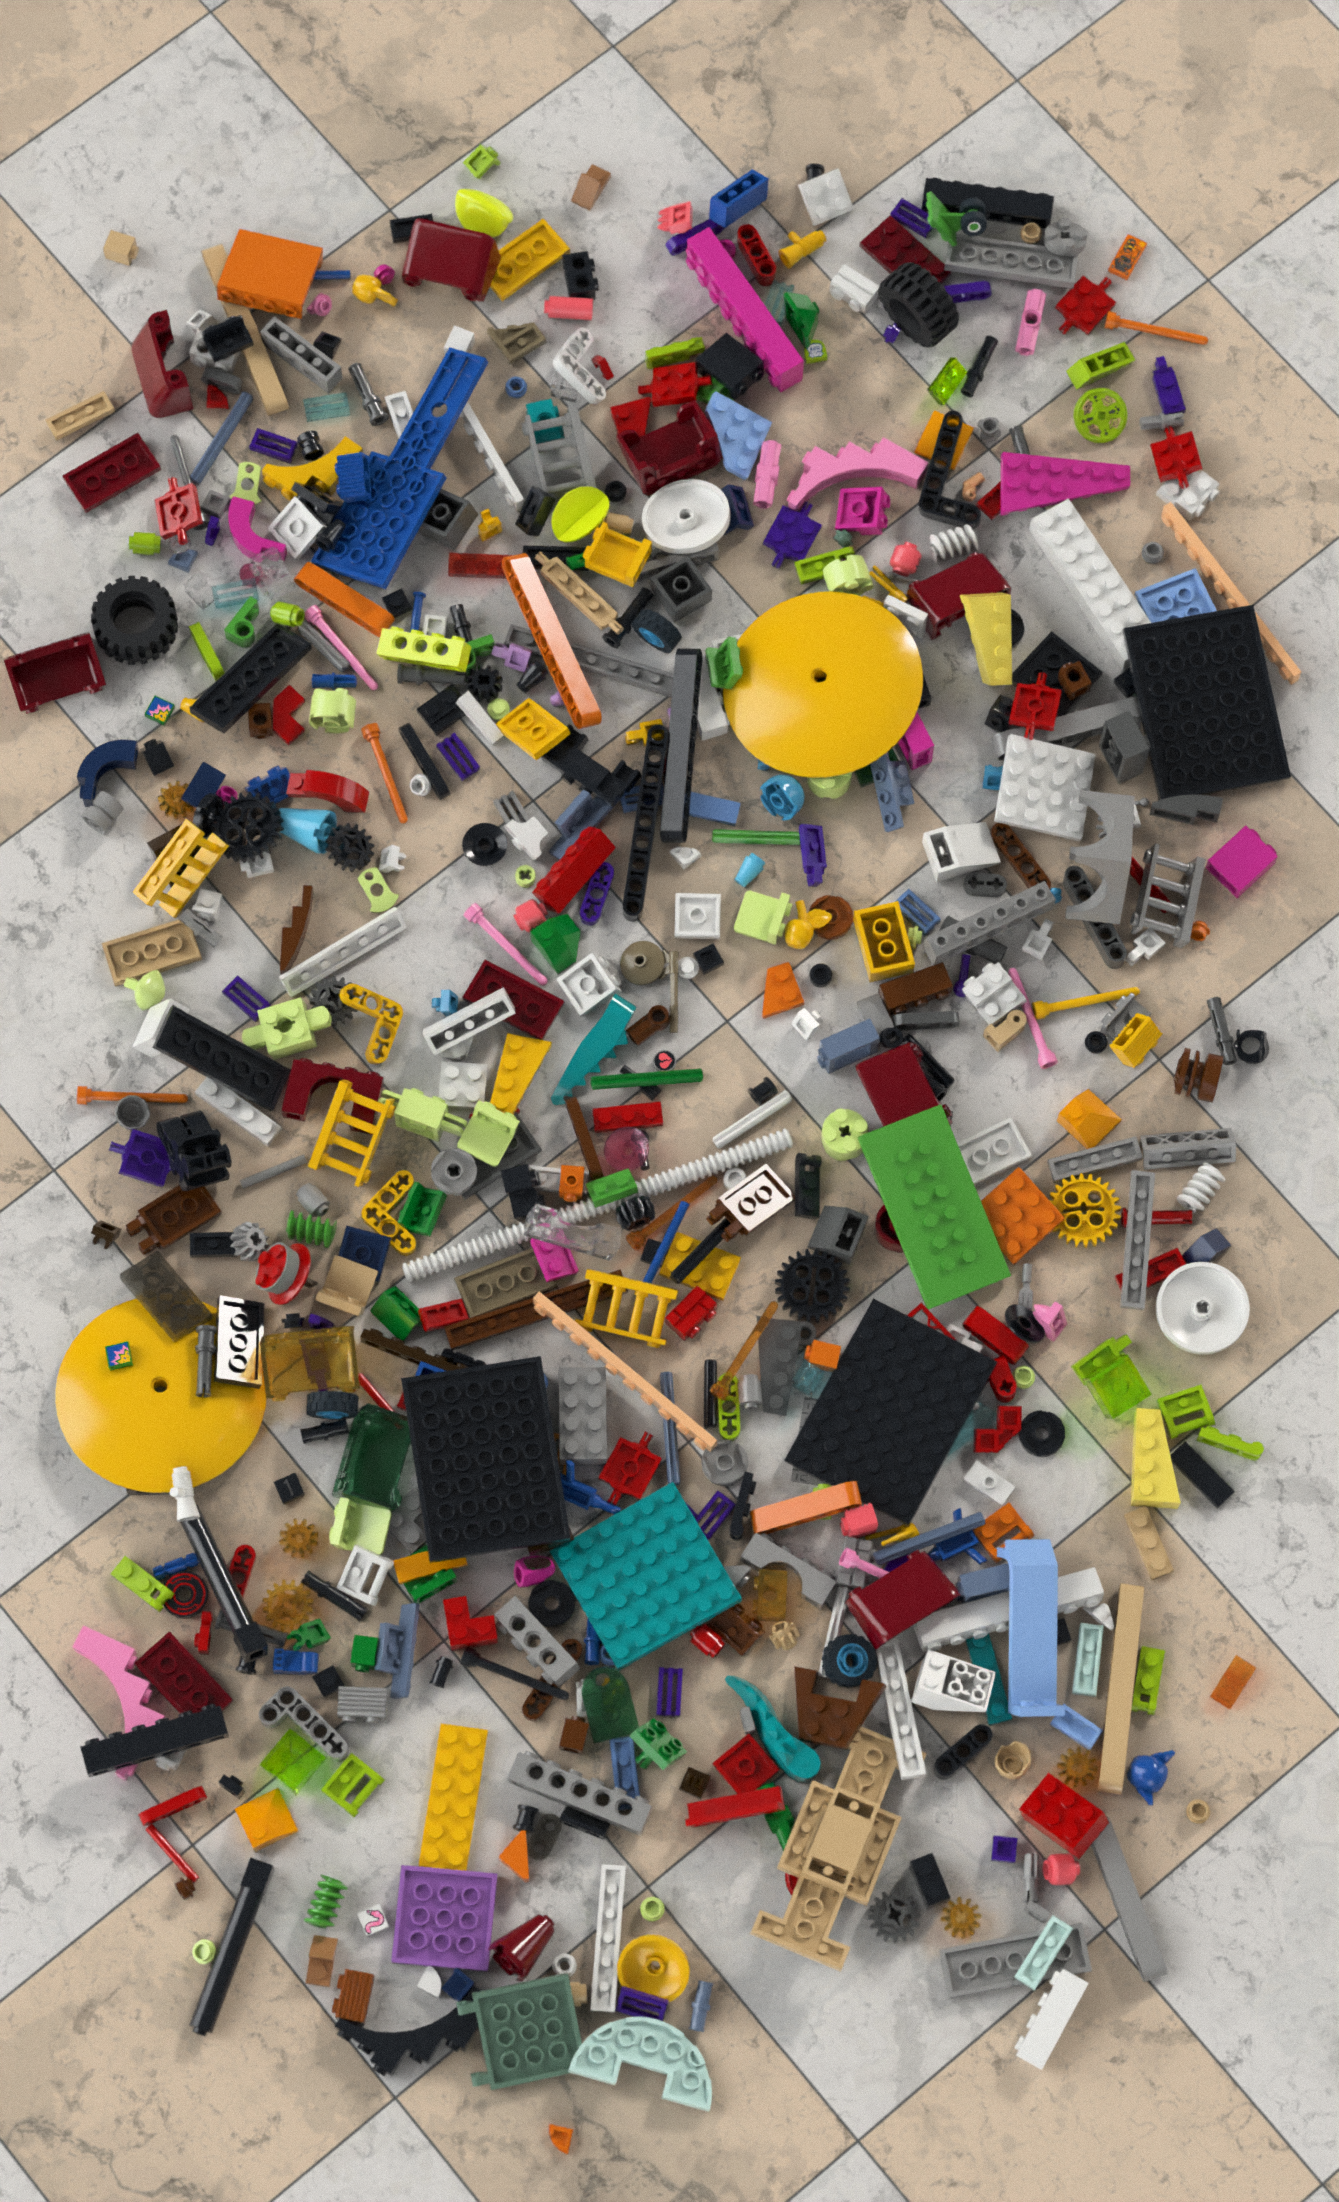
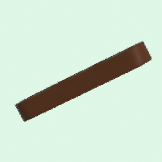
M999 822L996 823L990 833L993 842L1024 884L1030 888L1037 885L1036 880L1039 883L1045 881L1050 889V879L1010 826ZM997 830H999L1000 832L1005 831L1004 837L1008 841L1005 844V846H1003L1005 843L1004 838L1001 835L998 837L996 836ZM1016 846L1020 849V854L1012 856L1008 853V848ZM1028 863L1033 866L1034 870L1032 873L1026 874L1021 870V866Z
M576 1097L566 1099V1108L592 1181L604 1177L578 1100Z
M576 1639L565 1640L561 1646L567 1652V1646L572 1647L573 1644L576 1645L578 1653H572L570 1656L578 1662L582 1655L581 1643ZM555 1656L553 1657V1659L551 1660V1662H550L549 1664H552V1663L555 1662V1660H556V1657H555ZM543 1676L540 1677V1681L549 1684ZM554 1682L551 1684L552 1686L558 1688V1686ZM533 1688L522 1706L524 1717L529 1721L539 1720L551 1704L554 1696H543L539 1690ZM534 1695H536L540 1700L546 1702L545 1705H543L540 1701V1703L537 1706V1710L539 1711L538 1714L533 1713L532 1715H529V1709L527 1707H533L537 1701L536 1698H533Z

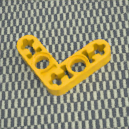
M348 984L340 991L341 1001L347 1006L377 1018L365 1056L369 1063L373 1065L381 1064L389 1055L403 1016V1009L400 1004L357 984ZM352 989L353 995L357 997L349 999V994L346 992ZM367 998L375 999L377 1005L374 1010L367 1007ZM393 1008V1012L396 1015L393 1017H389L390 1013L386 1010ZM381 1027L388 1029V1039L380 1037L379 1029ZM379 1044H385L378 1051L381 1057L375 1059V1054L372 1051L378 1049Z
M406 1170L398 1171L370 1199L361 1212L364 1223L375 1233L392 1237L390 1246L403 1256L414 1253L416 1241L413 1235L393 1219L389 1213L408 1194L413 1186V1175ZM407 1177L408 1185L406 1186L405 1184H402L398 1188L400 1194L398 1195L395 1189L400 1184L399 1178L405 1179ZM387 1192L394 1195L393 1202L389 1204L381 1200L382 1195ZM376 1210L377 1218L382 1220L378 1227H376L378 1222L375 1218L370 1217L368 1219L367 1211L373 1212ZM384 1225H394L396 1228L395 1232L392 1235L384 1234L382 1232ZM400 1232H402V1234H400V1238L403 1241L407 1242L408 1240H410L409 1249L407 1247H404L403 1249L401 1248L402 1244L397 1239V1236Z

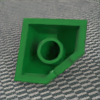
M786 292L783 294L785 319L803 347L807 349L810 347L818 325L819 308L814 301L811 302L807 295Z
M568 914L549 918L530 931L532 943L557 975L576 963L581 930Z

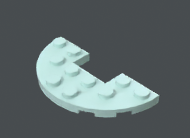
M627 2017L601 2026L580 2045L568 2069L569 2073L615 2085L621 2062L667 2075L661 2099L707 2112L711 2107V2079L709 2078L705 2065L706 2062L702 2054L684 2036V2033L668 2023L657 2019Z

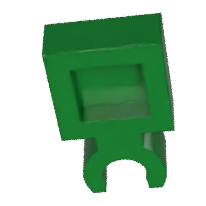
M320 1618L300 1625L297 1630L291 1631L286 1637L287 1640L293 1638L298 1641L293 1646V1650H300L304 1644L307 1645L308 1649L328 1643L331 1639Z

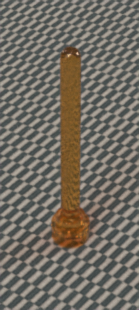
M711 1176L641 1231L637 1230L636 1232L632 1231L625 1237L628 1244L635 1251L642 1248L649 1235L674 1217L681 1201H685L688 1204L692 1203L717 1183V1177Z
M776 1301L770 1302L722 1380H718L716 1384L713 1383L709 1392L722 1401L726 1400L729 1395V1384L778 1308Z

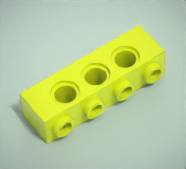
M392 626L391 629L382 628L376 654L384 660L466 673L471 646L461 637L452 636V639H448L438 633H432L431 636H428L418 630H411V633L404 632L402 628ZM407 641L406 647L401 649L403 642ZM428 644L427 649L421 652L422 647ZM448 647L447 653L442 656V651Z

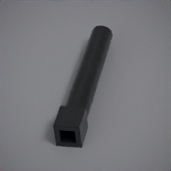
M196 1505L200 1518L180 1523L234 1634V1642L245 1664L267 1656L268 1644L257 1621L254 1622L199 1506Z
M250 1857L240 1884L241 1888L189 2024L194 2027L192 2032L206 2036L207 2032L213 2033L260 1903L266 1894L275 1868L271 1864Z

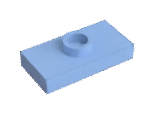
M1063 1703V1706H1065V1716H1055L1050 1725L1090 1751L1103 1730Z

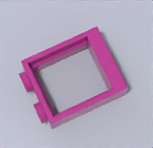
M918 712L906 733L898 741V745L911 771L931 763L934 752V744Z

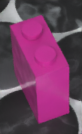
M1245 825L1208 859L1205 868L1236 898H1239L1276 863L1278 856L1275 849L1269 844L1266 845L1254 829H1249Z

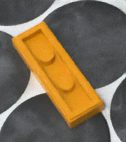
M428 1551L393 1560L399 1585L432 1576L442 1569L448 1571L451 1568L453 1570L468 1565L466 1557L430 1563Z

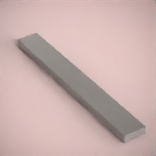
M511 624L504 645L509 648L510 644L514 643L533 650V656L543 658L531 630ZM569 642L582 671L672 698L673 673Z

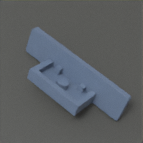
M887 752L870 765L885 832H891L904 827L900 807L910 806L915 803L905 760L890 761Z
M582 790L555 821L562 836L549 850L550 855L560 860L565 854L566 849L576 842L584 829L588 828V826L596 828L613 808L599 798L593 799L589 792Z
M417 1603L403 1604L401 1606L399 1626L387 1622L380 1623L375 1670L393 1675L390 1697L393 1699L409 1697L420 1605Z

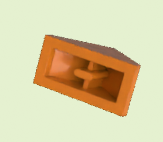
M526 1830L519 1832L498 1857L522 1881L529 1882Z

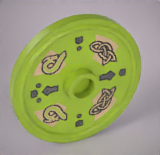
M1091 389L1078 399L1074 407V424L1079 434L1088 441L1094 443L1112 441L1125 428L1127 422L1125 402L1119 394L1111 389Z

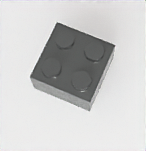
M441 489L418 531L421 535L455 550L479 514L470 501Z
M689 556L651 577V590L674 623L712 601L711 587Z

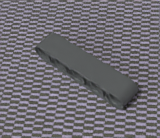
M1073 865L1066 869L1063 886L1073 905L1081 904L1084 901L1080 900L1079 896L1086 895L1090 898L1095 893V890L1081 867ZM1076 876L1079 881L1072 882L1068 877ZM1082 920L1105 964L1111 969L1120 968L1124 964L1127 951L1114 925L1111 923ZM1106 933L1110 936V939L1104 940L1100 937V934ZM1113 952L1118 953L1121 958L1114 959L1110 954Z

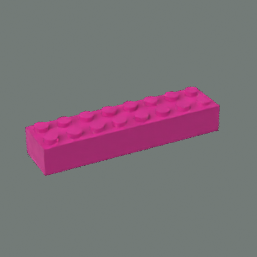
M708 227L687 239V266L691 271L694 270L701 286H706L714 304L718 303L722 316L726 321L729 320L732 323L734 333L737 337L741 336L744 340V346L763 360L764 370L768 375L771 386L777 387L781 393L802 381L804 360L711 228Z

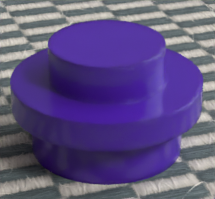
M894 322L892 326L890 324L887 325L882 335L885 337L884 342L894 343L901 330L897 323Z

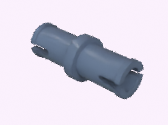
M698 1980L695 2002H692L691 2005L693 2012L690 2030L704 2032L707 2011H710L711 2008L709 2001L713 1983Z

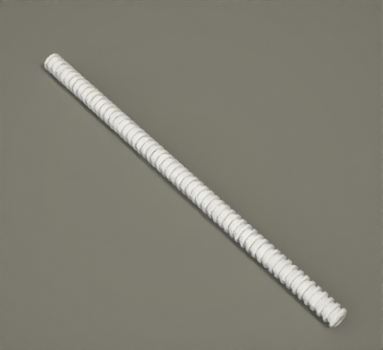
M784 1128L782 1132L776 1131L774 1135L770 1133L769 1137L762 1136V1139L756 1138L754 1142L750 1140L749 1144L742 1143V1146L736 1145L735 1149L731 1147L729 1151L722 1150L720 1154L716 1152L715 1156L708 1155V1158L702 1157L701 1161L697 1159L695 1163L688 1162L686 1166L682 1164L681 1168L675 1167V1170L668 1169L667 1173L663 1171L661 1175L654 1174V1177L648 1176L647 1180L643 1178L641 1182L635 1181L639 1193L595 1208L592 1200L587 1198V1201L580 1200L579 1204L575 1202L573 1206L566 1205L565 1209L561 1207L559 1211L553 1210V1213L546 1212L545 1216L541 1214L539 1218L532 1217L531 1221L527 1219L525 1223L519 1222V1225L512 1224L511 1228L507 1226L505 1230L498 1229L497 1233L493 1231L491 1235L485 1234V1237L478 1236L477 1240L473 1238L471 1242L464 1241L463 1245L459 1243L457 1247L450 1246L451 1249L444 1248L443 1252L439 1250L437 1254L430 1253L429 1257L425 1255L423 1259L416 1258L414 1262L410 1260L409 1264L403 1263L402 1266L405 1277L411 1283L412 1279L419 1280L421 1276L425 1278L426 1274L433 1275L435 1271L439 1273L440 1269L445 1271L446 1267L453 1268L455 1264L459 1266L460 1262L467 1263L469 1259L473 1261L474 1257L479 1259L481 1258L480 1255L487 1256L489 1252L493 1254L494 1250L501 1251L503 1247L507 1249L508 1245L513 1247L517 1242L518 1244H521L523 1240L527 1242L528 1238L540 1236L542 1233L548 1234L551 1230L555 1232L557 1228L561 1230L562 1226L569 1227L571 1223L575 1225L576 1221L583 1222V1219L589 1220L590 1216L595 1218L596 1214L603 1215L605 1211L609 1213L610 1209L616 1210L622 1202H626L635 1196H645L648 1198L651 1197L650 1195L657 1196L658 1192L662 1194L664 1190L671 1191V1188L677 1189L678 1185L682 1187L684 1183L691 1184L692 1180L696 1182L698 1178L705 1179L706 1175L711 1177L712 1173L716 1175L718 1171L725 1172L726 1168L730 1170L732 1166L738 1167L740 1163L745 1165L746 1161L750 1163L752 1159L758 1160L760 1156L764 1158L766 1154L770 1156L772 1152L778 1153L780 1149L782 1151L786 1147L790 1149L793 1145L790 1133Z

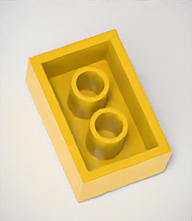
M896 901L854 911L853 922L869 982L913 973L915 961L899 902Z

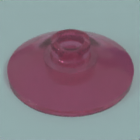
M622 1127L612 1132L607 1138L604 1145V1155L609 1165L614 1169L622 1171L629 1168L630 1171H633L646 1161L649 1155V1142L644 1133L639 1129ZM628 1148H631L632 1153L629 1155H625V1151Z

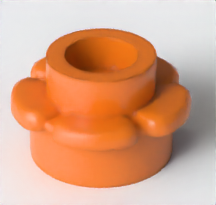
M1203 921L1193 922L1190 938L1196 941L1205 940L1207 935L1210 934L1207 924Z

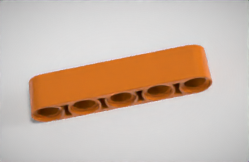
M306 562L294 578V582L300 588L379 638L382 628L389 629L395 621L393 615L311 562Z
M850 1481L750 1511L749 1514L754 1534L758 1533L761 1535L764 1533L767 1535L845 1512L851 1508H858L862 1506L857 1482Z

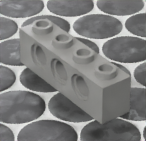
M275 316L260 331L261 339L266 347L328 394L343 379L340 365Z
M516 1596L494 1614L498 1621L495 1624L504 1635L508 1632L512 1636L511 1643L518 1651L523 1649L528 1654L526 1659L534 1668L539 1666L544 1671L541 1675L550 1685L554 1682L560 1688L580 1670L577 1662ZM518 1623H525V1627L521 1631L514 1630ZM533 1640H541L539 1646L535 1648L530 1647V1643ZM549 1656L556 1657L554 1663L545 1664V1661Z

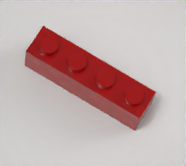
M588 826V828L580 833L576 842L566 849L563 857L553 864L551 871L537 883V887L532 893L540 902H543L548 911L560 914L616 847L601 829Z

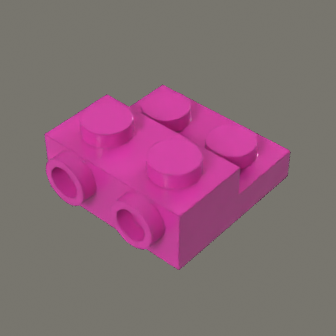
M882 487L840 488L835 529L859 532L861 535H882L883 528H887L888 525L885 510L890 507V496Z

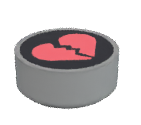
M661 1050L655 1054L653 1066L656 1071L674 1070L676 1057L668 1050Z

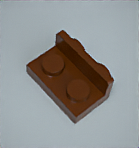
M739 1603L713 1617L707 1624L741 1656H744L754 1643L766 1633L762 1629V1624L757 1619L750 1618L745 1613L744 1607Z

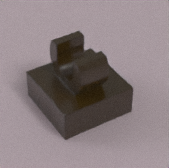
M100 1220L93 1225L91 1234L95 1235L93 1244H98L100 1238H102L106 1242L104 1249H108L112 1242L119 1237L122 1229Z
M688 1767L679 1790L701 1799L711 1776Z

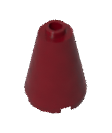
M536 1915L494 1941L488 1948L489 1951L493 1949L495 1952L492 1958L509 1976L514 1973L519 1976L516 1979L517 1981H523L527 1978L554 1934V1922L547 1915Z

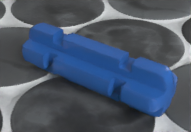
M190 1553L186 1555V1558L180 1557L164 1563L165 1566L159 1565L154 1567L153 1574L156 1580L166 1578V1575L170 1576L179 1571H185L189 1566L190 1568L198 1566L199 1561L195 1553Z

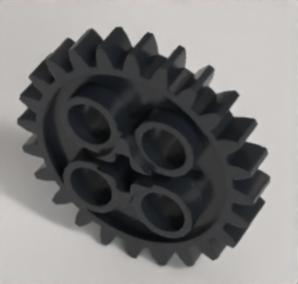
M248 792L247 797H244L242 793H239V799L236 800L231 796L230 804L224 801L225 808H217L220 815L213 816L217 823H213L210 826L214 830L212 833L216 834L228 845L224 852L227 859L232 857L237 862L241 858L242 862L246 863L247 857H250L252 862H255V856L259 855L263 859L264 851L271 854L269 847L278 846L274 840L282 838L278 832L284 830L280 824L284 820L279 816L281 812L276 808L277 806L274 801L270 802L267 796L262 798L261 794L257 793L254 797L251 792ZM241 814L240 818L234 820L235 816ZM263 814L260 819L255 820L258 815ZM239 835L236 840L231 841L234 836ZM261 835L259 839L253 841L254 837Z
M806 1249L804 1256L797 1251L796 1259L788 1256L789 1264L782 1262L781 1267L784 1271H777V1275L782 1279H775V1285L781 1287L775 1289V1294H782L778 1297L777 1301L778 1303L785 1302L782 1307L783 1311L791 1309L790 1317L796 1313L798 1314V1321L806 1317V1321L810 1323L811 1318H814L818 1324L820 1317L828 1321L829 1313L834 1317L837 1315L835 1308L843 1309V1304L840 1301L847 1302L848 1297L844 1294L849 1293L850 1288L844 1285L849 1284L850 1279L843 1278L847 1274V1270H839L842 1267V1262L835 1264V1255L828 1259L826 1258L827 1252L825 1251L821 1256L818 1255V1249H815L814 1254H810L809 1250ZM812 1267H816L813 1304L810 1306L808 1305L811 1273ZM803 1269L807 1271L808 1276L800 1278L796 1275V1272ZM827 1272L831 1275V1279L824 1281L819 1277V1274ZM803 1292L806 1297L803 1300H797L793 1294ZM820 1294H824L829 1298V1300L825 1303H821L816 1299V1297Z

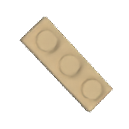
M102 391L46 419V424L57 441L114 413L115 410L105 391Z
M1147 1506L1124 1514L1126 1523L1151 1581L1173 1573L1174 1569Z

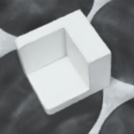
M454 325L444 346V355L449 347L467 352L468 349L472 350L475 344L474 333Z

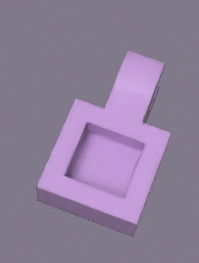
M496 643L491 654L506 659L504 666L525 672L533 650L511 643L509 648L504 644Z

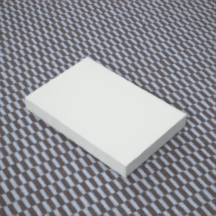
M1012 1117L957 1143L974 1186L1033 1157Z

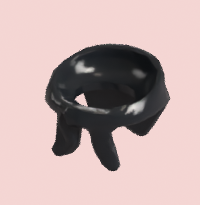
M1237 1029V1039L1233 1043V1048L1237 1052L1239 1059L1250 1064L1263 1062L1269 1054L1267 1033L1260 1030H1247L1240 1034V1030ZM1249 1037L1256 1038L1260 1043L1259 1050L1253 1054L1245 1053L1242 1050L1243 1041Z

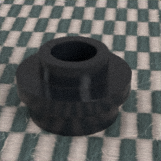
M612 481L606 485L605 495L609 501L620 502L626 497L627 489L622 482ZM617 490V491H619L620 493L617 494V495H614V494H612V491Z
M1093 1031L1086 1036L1084 1043L1089 1052L1099 1054L1106 1049L1108 1041L1102 1032ZM1097 1040L1099 1041L1100 1045L1094 1046L1092 1044V1041Z
M300 1313L286 1314V1319L281 1320L284 1323V1328L303 1327L305 1317H300Z

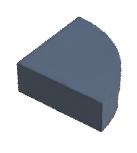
M188 549L174 554L169 559L168 565L189 573L198 552Z

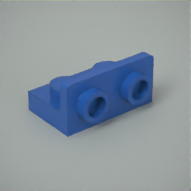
M277 765L267 771V776L261 779L259 776L254 777L247 782L248 786L244 787L245 791L251 792L254 797L257 793H260L262 798L267 796L270 802L274 801L276 804L289 797L286 791L290 773L286 767L280 768Z

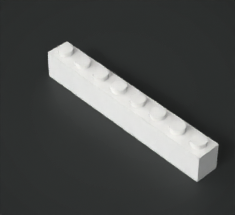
M1095 1567L1058 1577L1057 1614L1062 1612L1069 1614L1083 1606L1094 1607L1102 1601L1104 1591ZM1009 1591L935 1611L913 1625L922 1652L928 1649L937 1651L947 1644L958 1645L963 1643L965 1639L972 1637L980 1639L985 1637L987 1633L994 1631L997 1633L1007 1631L1009 1629Z

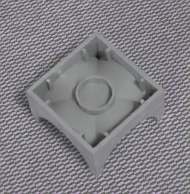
M1080 790L1079 803L1085 804L1097 812L1106 827L1107 835L1100 841L1088 846L1070 847L1069 859L1093 868L1100 876L1102 883L1097 891L1083 903L1067 906L1065 919L1120 924L1131 866L1135 796Z

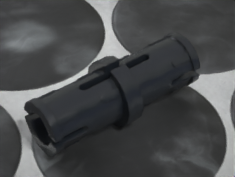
M458 604V609L456 605L451 606L450 612L455 624L453 626L454 632L458 634V637L464 638L465 642L472 641L471 624L466 619L463 604Z
M346 1419L326 1424L321 1422V1425L300 1429L303 1444L322 1439L327 1441L334 1436L349 1434Z

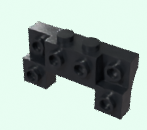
M568 724L567 727L571 734L541 757L542 760L561 772V778L569 785L576 784L580 792L585 790L596 799L599 798L614 808L624 793H629L640 779V771L637 769L633 770L627 766L625 761L621 760L611 773L610 770L581 752L589 739L585 734H580L574 730L572 725Z

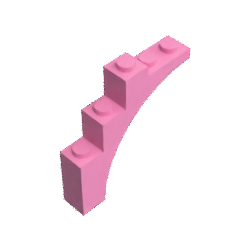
M884 437L879 444L877 442L874 444L870 453L851 442L845 448L841 447L836 457L815 446L811 452L808 451L802 460V463H804V473L799 479V486L796 491L793 489L787 498L789 502L788 508L799 511L804 502H807L819 491L832 484L854 478H886L904 483L916 489L928 471V462Z
M83 1626L73 1645V1649L99 1667L114 1685L121 1700L124 1713L125 1733L132 1732L131 1728L145 1724L146 1727L155 1725V1721L165 1718L164 1715L142 1706L143 1703L147 1704L153 1691L150 1690L152 1687L150 1682L128 1673V1670H133L135 1667L134 1663L138 1660L135 1649ZM138 1764L118 1769L115 1773L117 1777L126 1781L128 1776L132 1777Z

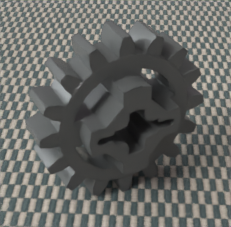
M335 976L332 977L330 982L327 978H324L323 985L317 982L316 987L318 990H311V995L315 997L309 999L310 1005H314L311 1009L324 1006L329 1012L334 1013L331 1014L334 1026L337 1025V1021H341L343 1025L346 1024L345 1018L348 1017L352 1020L353 1014L351 1012H358V1010L350 1006L343 1010L345 1004L339 996L341 990L335 988L342 989L352 982L345 984L344 977L337 981ZM353 990L346 992L349 994V999L355 997ZM324 992H326L324 998H321V1001H320L321 995H322ZM331 995L338 1001V1007L331 1001Z
M892 1889L890 1896L884 1891L882 1892L883 1899L875 1897L874 1901L877 1905H870L869 1910L874 1912V1914L868 1915L869 1920H874V1923L870 1925V1929H878L876 1937H879L881 1934L885 1935L884 1942H887L889 1937L893 1938L894 1944L897 1943L898 1937L906 1941L907 1933L911 1936L915 1933L912 1927H919V1923L915 1919L920 1918L921 1914L914 1911L919 1905L911 1904L912 1896L907 1899L904 1898L905 1891H902L900 1895H896L895 1889ZM893 1901H899L903 1903L905 1906L900 1907L898 1905H895ZM884 1905L885 1915L878 1918L879 1909ZM891 1911L895 1914H900L898 1923L894 1919H889ZM910 1915V1923L905 1928L903 1920ZM889 1926L894 1928L895 1932L887 1931L883 1927Z

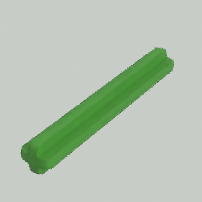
M714 829L712 841L714 843L800 845L799 832Z

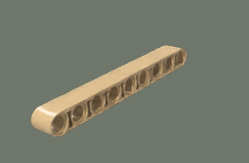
M222 244L201 251L216 292L218 281L228 259ZM221 301L227 318L242 315L244 324L254 342V346L241 352L267 415L271 416L288 410L287 399L249 307Z
M1122 1583L1119 1586L1097 1783L1098 1792L1122 1794L1144 1586Z

